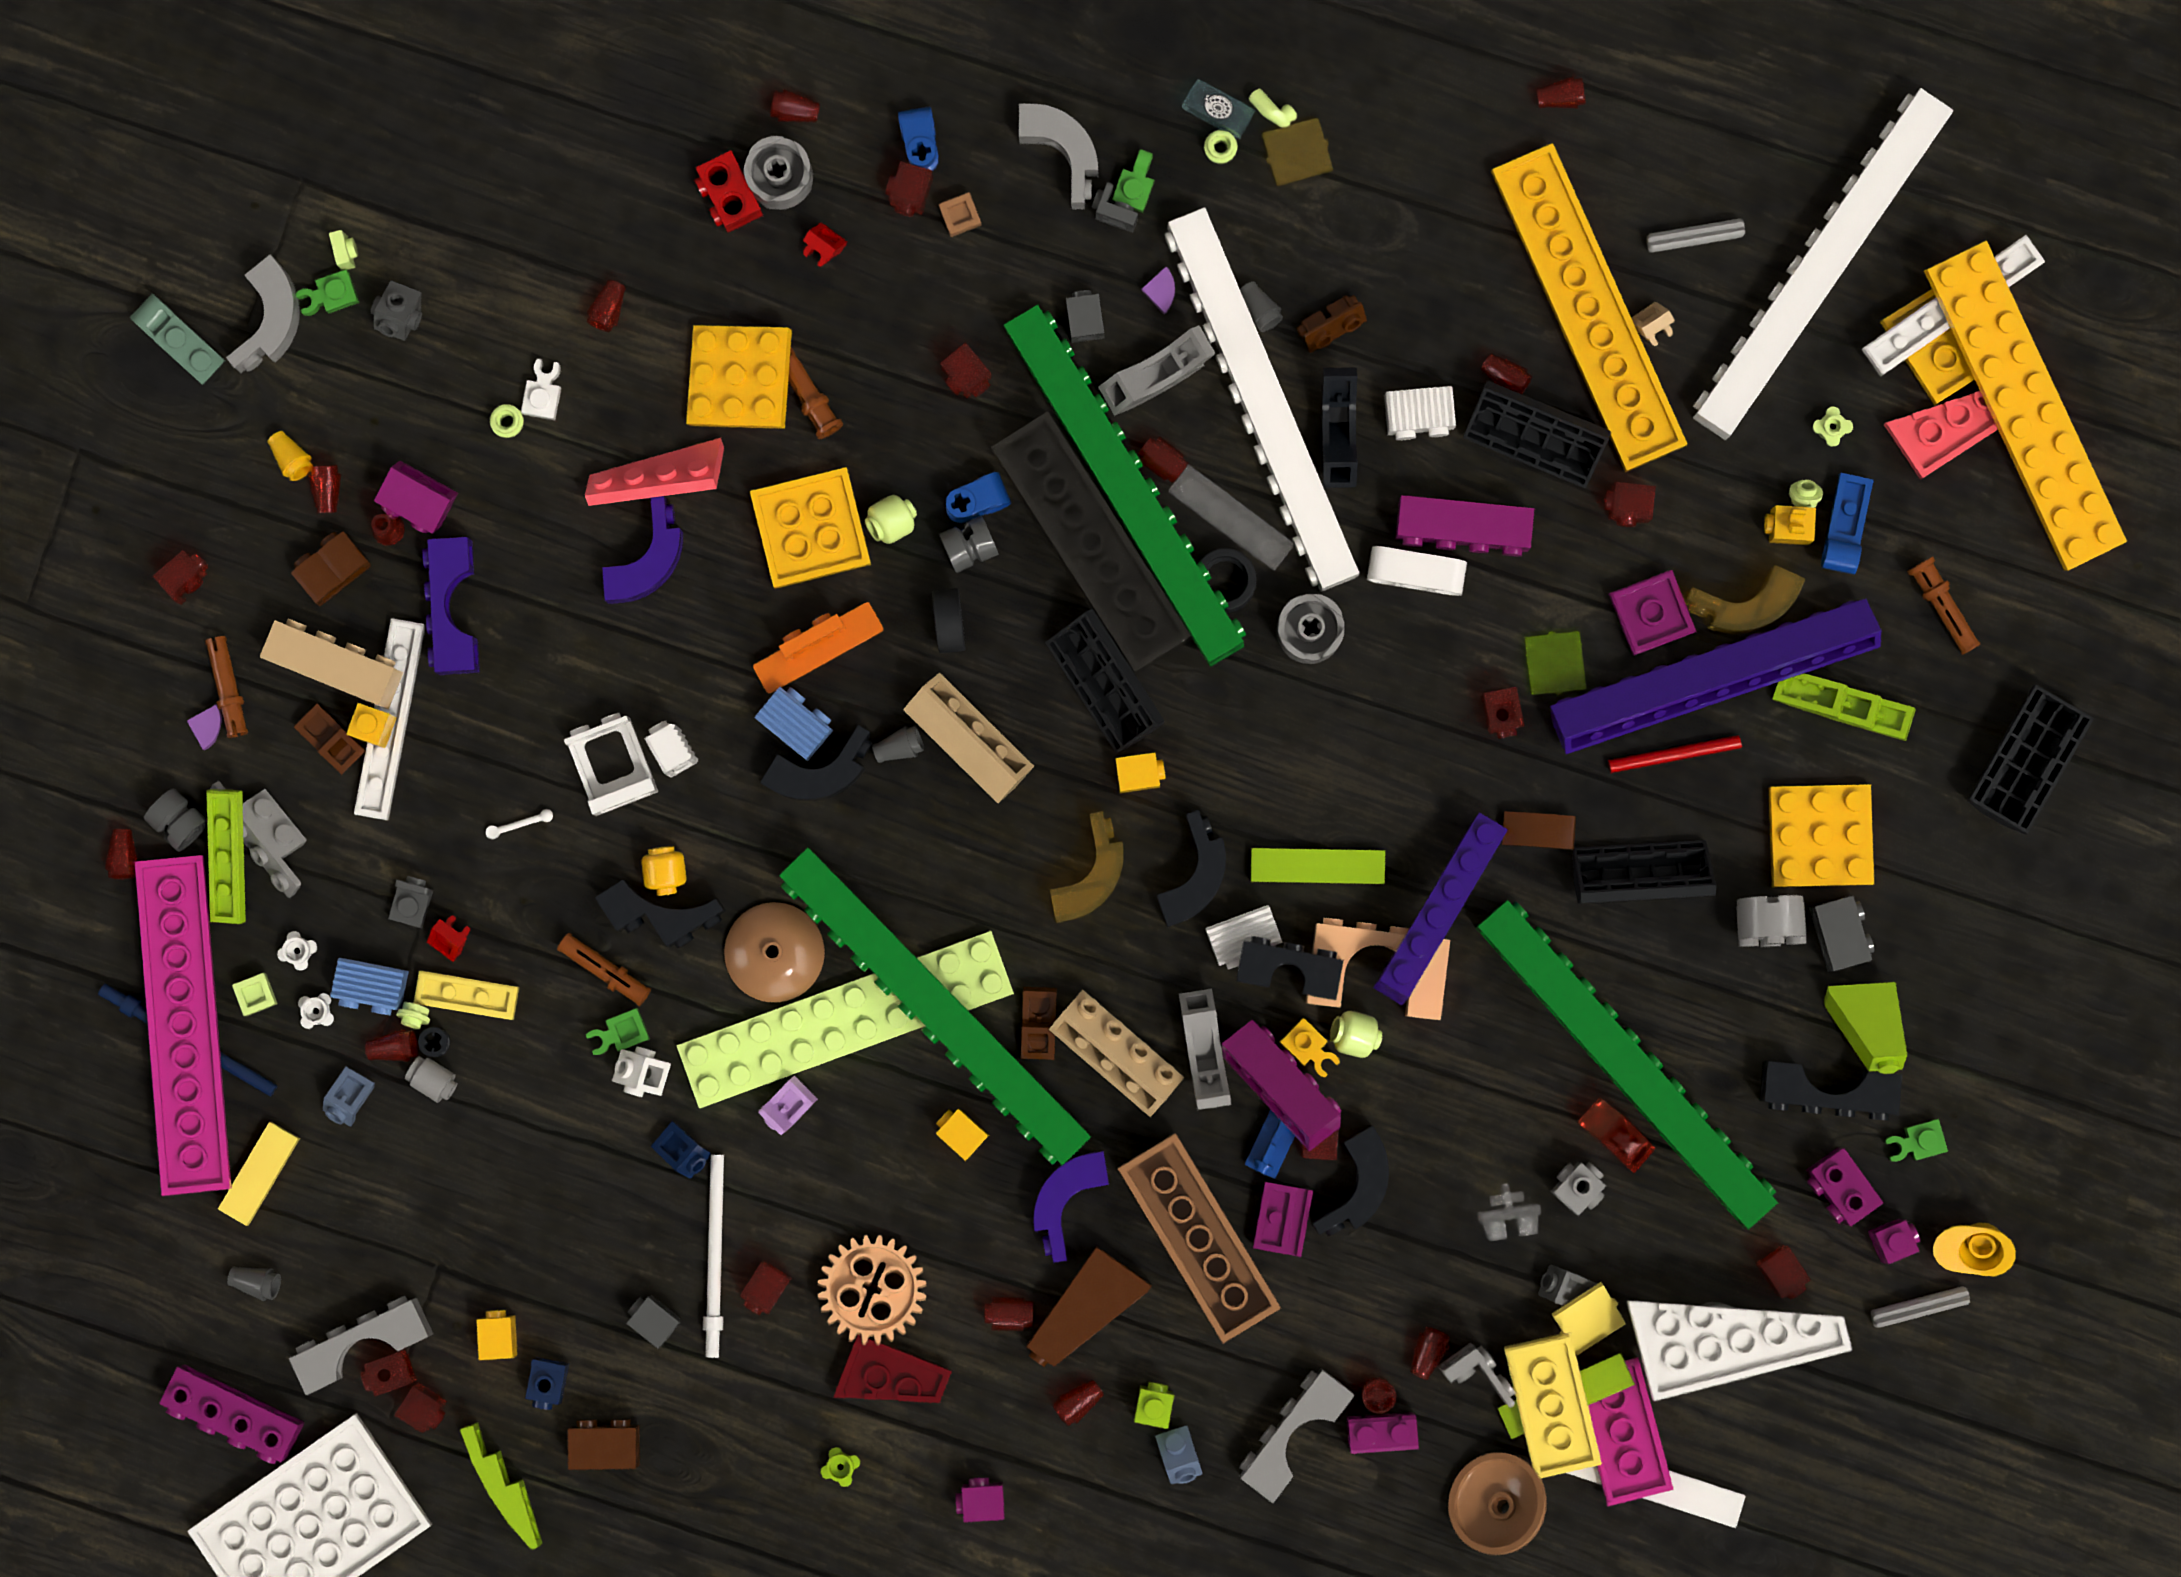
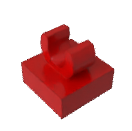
M821 222L810 229L803 239L808 244L804 249L803 255L807 257L815 249L821 254V259L817 264L821 267L828 263L830 259L840 254L847 241Z
M450 916L446 922L439 919L432 927L427 940L429 945L452 962L461 954L470 931L468 926L461 932L453 929L452 926L456 920L455 916Z

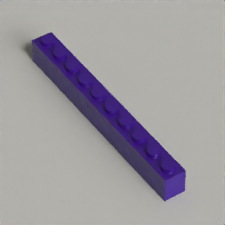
M1866 598L1859 601H1848L1839 608L1827 612L1813 613L1807 619L1795 623L1787 622L1781 624L1776 629L1763 634H1751L1745 640L1733 644L1719 645L1713 651L1701 655L1693 654L1687 656L1682 661L1669 666H1657L1651 672L1639 676L1625 677L1619 683L1607 687L1593 688L1587 694L1575 698L1567 697L1561 699L1556 704L1551 705L1552 723L1565 754H1569L1881 647V629Z

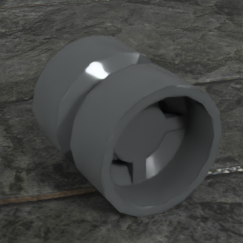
M982 515L965 522L964 529L960 530L957 527H953L939 533L956 573L972 567L976 559L984 562L999 555Z
M173 788L164 793L149 808L144 816V820L155 831H164V839L175 850L181 851L203 832L207 826V819L196 808L188 809V800Z

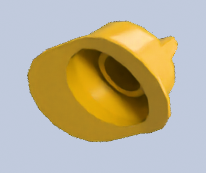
M1989 1223L1950 1227L1939 1234L1933 1244V1255L1938 1264L1947 1270L1981 1276L2001 1275L2012 1267L2016 1258L2015 1247L2011 1239Z

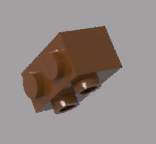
M596 1419L577 1420V1426L568 1428V1470L636 1469L640 1466L639 1425H631V1419H611L610 1425H597Z

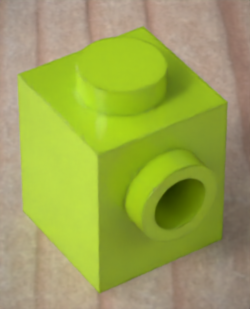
M1149 1382L1148 1387L1140 1386L1134 1422L1168 1429L1174 1399V1392L1168 1391V1385Z

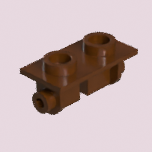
M1345 295L1343 298L1327 306L1326 309L1331 316L1327 319L1321 311H1318L1300 321L1301 325L1296 327L1300 337L1305 339L1309 353L1327 347L1334 339L1346 332L1355 331L1362 323L1367 321L1363 304L1358 302L1354 295L1350 297Z

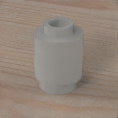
M418 1056L405 1076V1079L411 1082V1087L437 1103L442 1098L447 1101L457 1087V1083L454 1082L456 1074L430 1058L423 1059Z

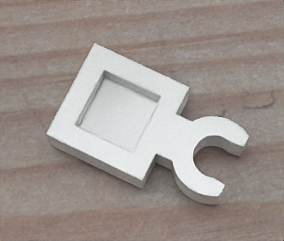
M537 359L534 364V372L538 376L537 382L527 380L521 413L523 415L555 420L561 387L552 384L559 377L561 367L558 362H554L553 370L545 374L542 372L543 361Z

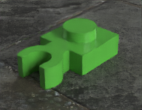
M347 269L315 280L318 290L301 289L296 293V297L299 300L310 297L312 300L309 307L301 309L304 316L314 315L318 312L320 306L323 305L329 314L360 303Z
M638 1008L606 1020L609 1030H592L586 1034L587 1039L599 1036L603 1041L599 1049L592 1051L593 1055L604 1054L608 1051L611 1044H615L617 1051L620 1052L621 1049L625 1050L650 1040Z
M1939 1119L1905 1127L1906 1138L1888 1136L1883 1140L1884 1144H1891L1893 1142L1898 1144L1899 1152L1888 1157L1889 1161L1894 1162L1903 1160L1908 1152H1911L1915 1161L1948 1152Z

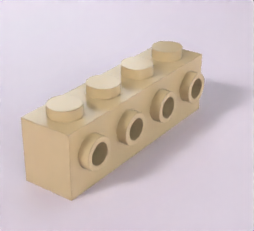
M287 619L286 624L274 620L260 658L389 709L404 673L394 668L395 661L378 654L375 660L365 657V649L348 642L345 648L335 645L336 637L321 631H317L315 636L305 632L306 625L291 619Z
M938 673L926 683L903 709L997 803L1013 791L1034 767L941 673Z
M1084 990L1078 994L1049 1028L1054 1035L1149 1117L1156 1112L1184 1079L1172 1065L1168 1064Z

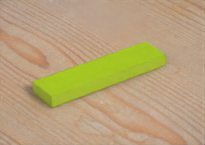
M209 789L206 790L210 922L242 924L246 922L242 790Z
M1251 848V882L1385 884V850Z
M1621 1353L1580 1371L1588 1405L1636 1385ZM1514 1400L1515 1405L1511 1408L1506 1404L1498 1408L1511 1439L1525 1434L1517 1400Z

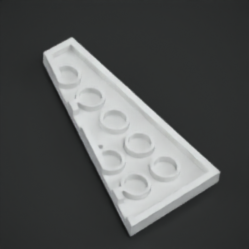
M1626 1300L1653 1401L1852 1350L1842 1316Z

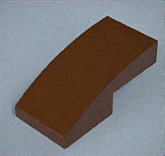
M318 702L294 725V728L341 775L365 752L364 748L353 737L347 735V731Z
M1504 811L1503 827L1508 829L1502 839V845L1574 850L1576 816Z
M1023 987L1021 1059L1054 1060L1055 1035L1049 1028L1056 1021L1057 988Z

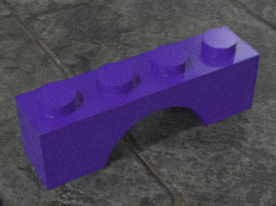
M468 537L427 539L428 548H423L424 568H429L430 581H425L424 592L426 601H431V614L426 615L427 633L432 634L433 647L428 648L429 666L434 667V672L439 675L479 673L478 639L462 633L454 624L450 614V599L454 589L462 580L474 574L473 542Z

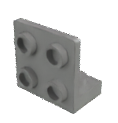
M1469 1343L1438 1365L1443 1375L1450 1382L1457 1380L1459 1383L1472 1376L1476 1372L1473 1367L1478 1365L1502 1401L1509 1408L1515 1405L1511 1396L1516 1394L1505 1377L1501 1374L1498 1376L1494 1374L1492 1368L1496 1364L1482 1346L1476 1348Z

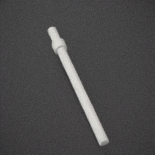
M711 1155L707 1315L703 1316V1330H706L705 1357L709 1358L719 1357V1334L723 1330V1317L720 1316L724 1155Z

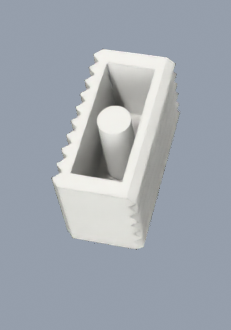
M1452 386L1388 391L1384 395L1387 434L1396 435V440L1416 438L1415 433L1429 432V437H1443L1449 435V430H1454L1456 426Z
M663 721L648 730L651 735L646 737L645 741L664 774L671 778L697 763L698 758L694 756L695 753L691 750L692 747L684 739L685 735L681 733L682 730L679 727Z
M1269 905L1205 928L1218 965L1226 964L1228 970L1239 965L1243 941L1250 942L1251 936L1270 939V946L1273 947L1282 943Z

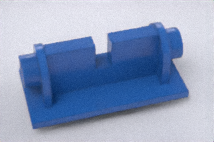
M1271 1109L1245 1165L1275 1179L1295 1135Z

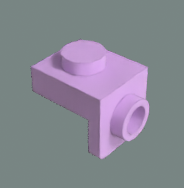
M793 1076L758 1113L764 1118L767 1126L782 1135L818 1099Z

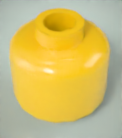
M674 846L648 849V855H645L641 860L644 885L647 889L656 890L657 896L677 893L676 887L685 884L687 880L684 856L681 852L675 851Z

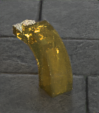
M1775 565L1769 570L1759 593L1750 601L1730 603L1694 587L1687 591L1684 601L1685 604L1690 606L1688 609L1690 612L1707 618L1708 614L1713 616L1708 626L1709 629L1730 634L1747 633L1765 627L1782 616L1797 599L1805 578Z
M1103 811L1089 814L1096 846V861L1090 874L1075 885L1050 890L1056 924L1076 920L1092 913L1109 898L1118 883L1123 866V843L1109 844L1108 838L1114 837L1111 817L1104 819Z

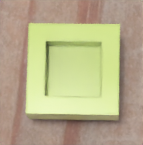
M342 230L330 232L329 237L337 266L342 271L355 268L353 258L358 257V252L354 239L348 238Z
M261 973L232 985L244 1016H249L278 1004L266 973Z

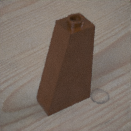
M1096 1246L1027 1344V1348L1031 1350L1028 1356L1043 1367L1047 1363L1056 1366L1145 1295L1152 1285Z

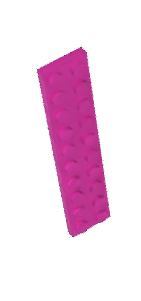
M204 856L135 862L161 1195L170 1196L232 1189Z

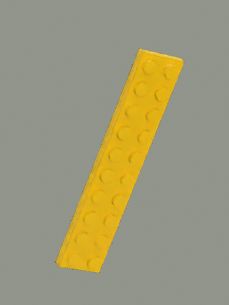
M1549 144L1492 169L1491 173L1602 422L1605 428L1611 431L1610 439L1624 471L1627 472L1687 445L1686 439L1554 144Z
M1981 242L1924 270L2064 571H2069L2126 543L2127 540L1988 242Z

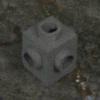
M390 281L382 297L377 296L373 302L371 314L374 315V329L387 337H396L405 341L411 330L415 331L420 324L422 317V292Z

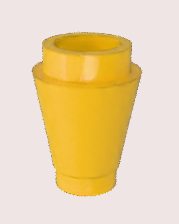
M284 431L276 432L268 439L267 443L284 477H289L291 481H297L309 474L313 468L310 462L311 456L287 436Z

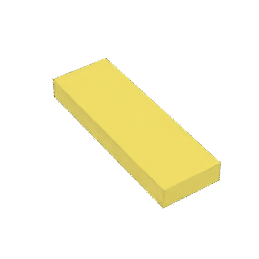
M419 971L413 1003L514 1020L519 987Z
M269 1122L233 1182L232 1189H229L218 1210L249 1226L300 1138L277 1124Z

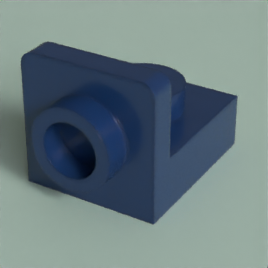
M673 1121L650 1146L675 1171L689 1179L704 1168L706 1160L711 1155L706 1148L699 1145Z

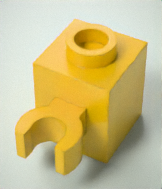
M1774 506L1770 510V514L1765 515L1764 533L1769 534V543L1811 544L1815 537L1816 508Z
M1301 1018L1279 1041L1303 1066L1312 1060L1315 1071L1321 1077L1325 1078L1328 1075L1321 1068V1063L1324 1059H1330L1336 1065L1340 1063L1335 1054L1324 1052L1321 1049L1328 1041L1304 1018Z

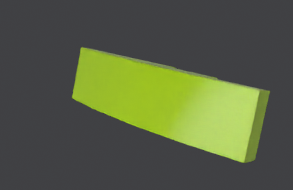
M1805 673L1778 682L1773 696V700L1903 741L1907 740L1916 711L1915 707L1882 699L1881 696L1852 689L1845 684Z
M478 1422L460 1429L471 1461L487 1493L508 1524L530 1549L538 1548L543 1543L524 1480L521 1479L510 1483L501 1451L487 1454Z

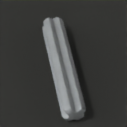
M1739 218L1650 233L1647 236V247L1649 252H1658L1740 238L1745 234L1744 222Z
M1961 1286L1881 1307L1871 1311V1319L1875 1327L1881 1328L1964 1306L1970 1303L1969 1292L1966 1287Z

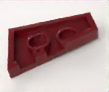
M857 1335L833 1398L940 1403L952 1370L881 1342L880 1345H876L874 1339L868 1338L866 1345H862V1335Z

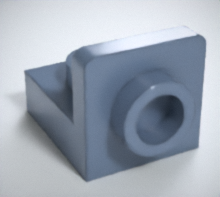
M345 1067L324 1097L323 1111L326 1116L337 1124L345 1123L348 1126H352L355 1122L356 1113L374 1089V1083Z

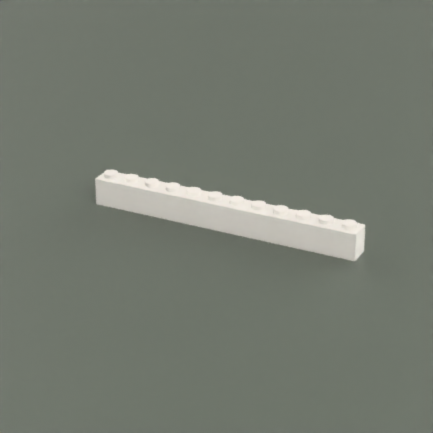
M1922 88L1914 96L1908 93L1897 109L1902 113L1897 122L1894 123L1890 120L1879 135L1883 139L1879 148L1875 150L1871 147L1860 163L1865 167L1859 177L1854 174L1850 177L1842 189L1846 193L1842 202L1839 204L1834 201L1823 217L1828 222L1822 231L1815 228L1805 243L1809 250L1803 258L1799 255L1795 257L1786 272L1791 274L1784 285L1778 282L1768 297L1772 303L1767 311L1764 312L1760 309L1749 324L1754 330L1747 339L1741 336L1730 353L1735 355L1729 366L1724 363L1720 366L1712 378L1716 382L1712 391L1708 393L1704 390L1693 407L1698 411L1693 419L1724 440L1731 436L1954 111Z
M1205 207L1168 222L1169 232L1164 234L1171 252H1178L1181 263L1177 264L1178 270L1184 283L1188 281L1191 283L1194 293L1190 294V298L1196 312L1202 311L1207 323L1203 324L1204 332L1209 343L1215 342L1220 354L1215 355L1222 373H1229L1233 383L1228 385L1230 394L1235 404L1241 402L1245 411V415L1241 416L1247 433H1254L1258 445L1254 446L1255 453L1260 464L1266 463L1271 475L1267 476L1268 484L1273 495L1280 494L1284 506L1279 507L1281 515L1287 526L1293 525L1297 536L1293 537L1292 540L1299 556L1305 554L1310 567L1305 568L1312 587L1318 585L1320 592L1358 577L1359 571Z

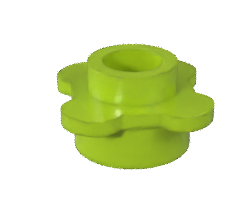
M839 1447L832 1448L829 1451L830 1458L828 1463L822 1467L821 1474L825 1479L831 1478L839 1482L840 1486L847 1487L852 1483L851 1476L854 1469L860 1466V1460L856 1455L849 1456L843 1453ZM838 1464H842L844 1469L839 1470L837 1468Z

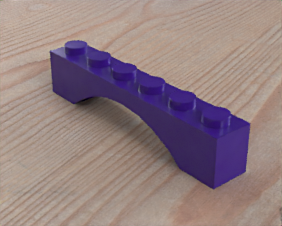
M1480 812L1476 815L1455 848L1444 871L1414 922L1375 983L1374 989L1400 1005L1405 1003L1508 829Z

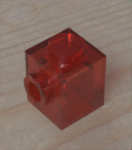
M900 161L896 177L890 176L885 193L890 196V205L895 207V212L909 217H913L914 213L923 215L934 178L932 170Z
M966 342L940 363L941 369L948 376L944 382L956 396L962 393L966 399L972 394L978 397L991 385L988 382L992 378L991 372Z
M1615 482L1612 490H1606L1604 510H1609L1608 519L1617 520L1616 525L1624 527H1636L1637 522L1648 524L1653 518L1656 486Z
M419 1383L411 1388L395 1416L421 1433H425L430 1428L435 1430L446 1414L442 1409L446 1405L447 1400Z

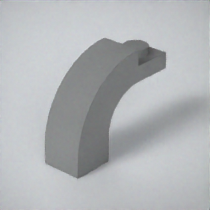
M1019 104V144H1045L1059 150L1066 157L1071 167L1072 209H1085V200H1091L1092 180H1085V177H1098L1097 155L1089 135L1073 117L1059 109L1042 104Z
M271 254L245 274L262 298L264 317L258 331L226 357L240 373L245 370L249 372L255 369L263 361L261 357L264 354L276 362L291 345L298 328L300 307L299 299L296 297L297 291L287 272Z
M1200 325L1189 329L1169 346L1150 358L1117 372L1098 388L1115 416L1152 399L1202 368L1204 366L1203 363L1216 353Z
M1212 989L1179 994L1197 1108L1201 1110L1231 1105Z

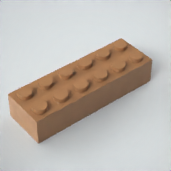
M1176 1133L1118 1167V1170L1222 1343L1281 1309Z

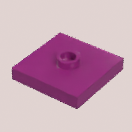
M1673 570L1609 594L1633 656L1696 632Z

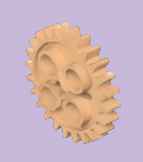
M864 1235L863 1245H858L855 1239L852 1238L850 1250L840 1245L838 1246L841 1255L839 1258L831 1254L828 1256L829 1261L833 1265L832 1268L822 1266L821 1271L828 1276V1279L818 1280V1285L826 1288V1291L818 1294V1299L827 1300L828 1303L821 1307V1312H832L827 1323L830 1325L838 1321L840 1325L837 1334L840 1335L846 1329L849 1330V1341L851 1342L857 1334L862 1335V1345H866L869 1336L874 1337L876 1345H880L881 1335H886L887 1339L892 1342L894 1340L893 1331L897 1330L900 1334L905 1335L906 1330L903 1324L906 1322L914 1326L916 1323L911 1313L921 1314L923 1311L916 1304V1301L926 1300V1295L918 1292V1289L926 1286V1281L916 1279V1277L923 1273V1268H912L917 1257L914 1255L906 1259L904 1257L907 1250L906 1246L896 1251L894 1249L895 1239H891L888 1245L885 1246L882 1245L881 1235H878L875 1244L870 1243L867 1235ZM860 1260H866L871 1263L873 1270L867 1276H860L854 1271V1265ZM880 1263H885L886 1267L877 1287V1290L881 1293L880 1295L877 1293L873 1294L865 1316L860 1318L858 1313L865 1301L867 1292L863 1287L871 1286ZM892 1273L899 1274L903 1278L904 1284L898 1289H890L884 1281L887 1275ZM854 1291L857 1293L860 1299L858 1304L854 1307L843 1305L840 1297L844 1292ZM877 1304H884L889 1308L891 1314L885 1320H877L871 1314L872 1308Z

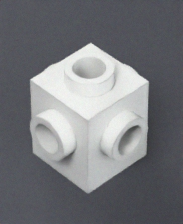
M636 1046L635 1052L621 1049L612 1081L624 1085L623 1092L643 1097V1093L648 1092L661 1096L671 1063L654 1058L655 1051Z

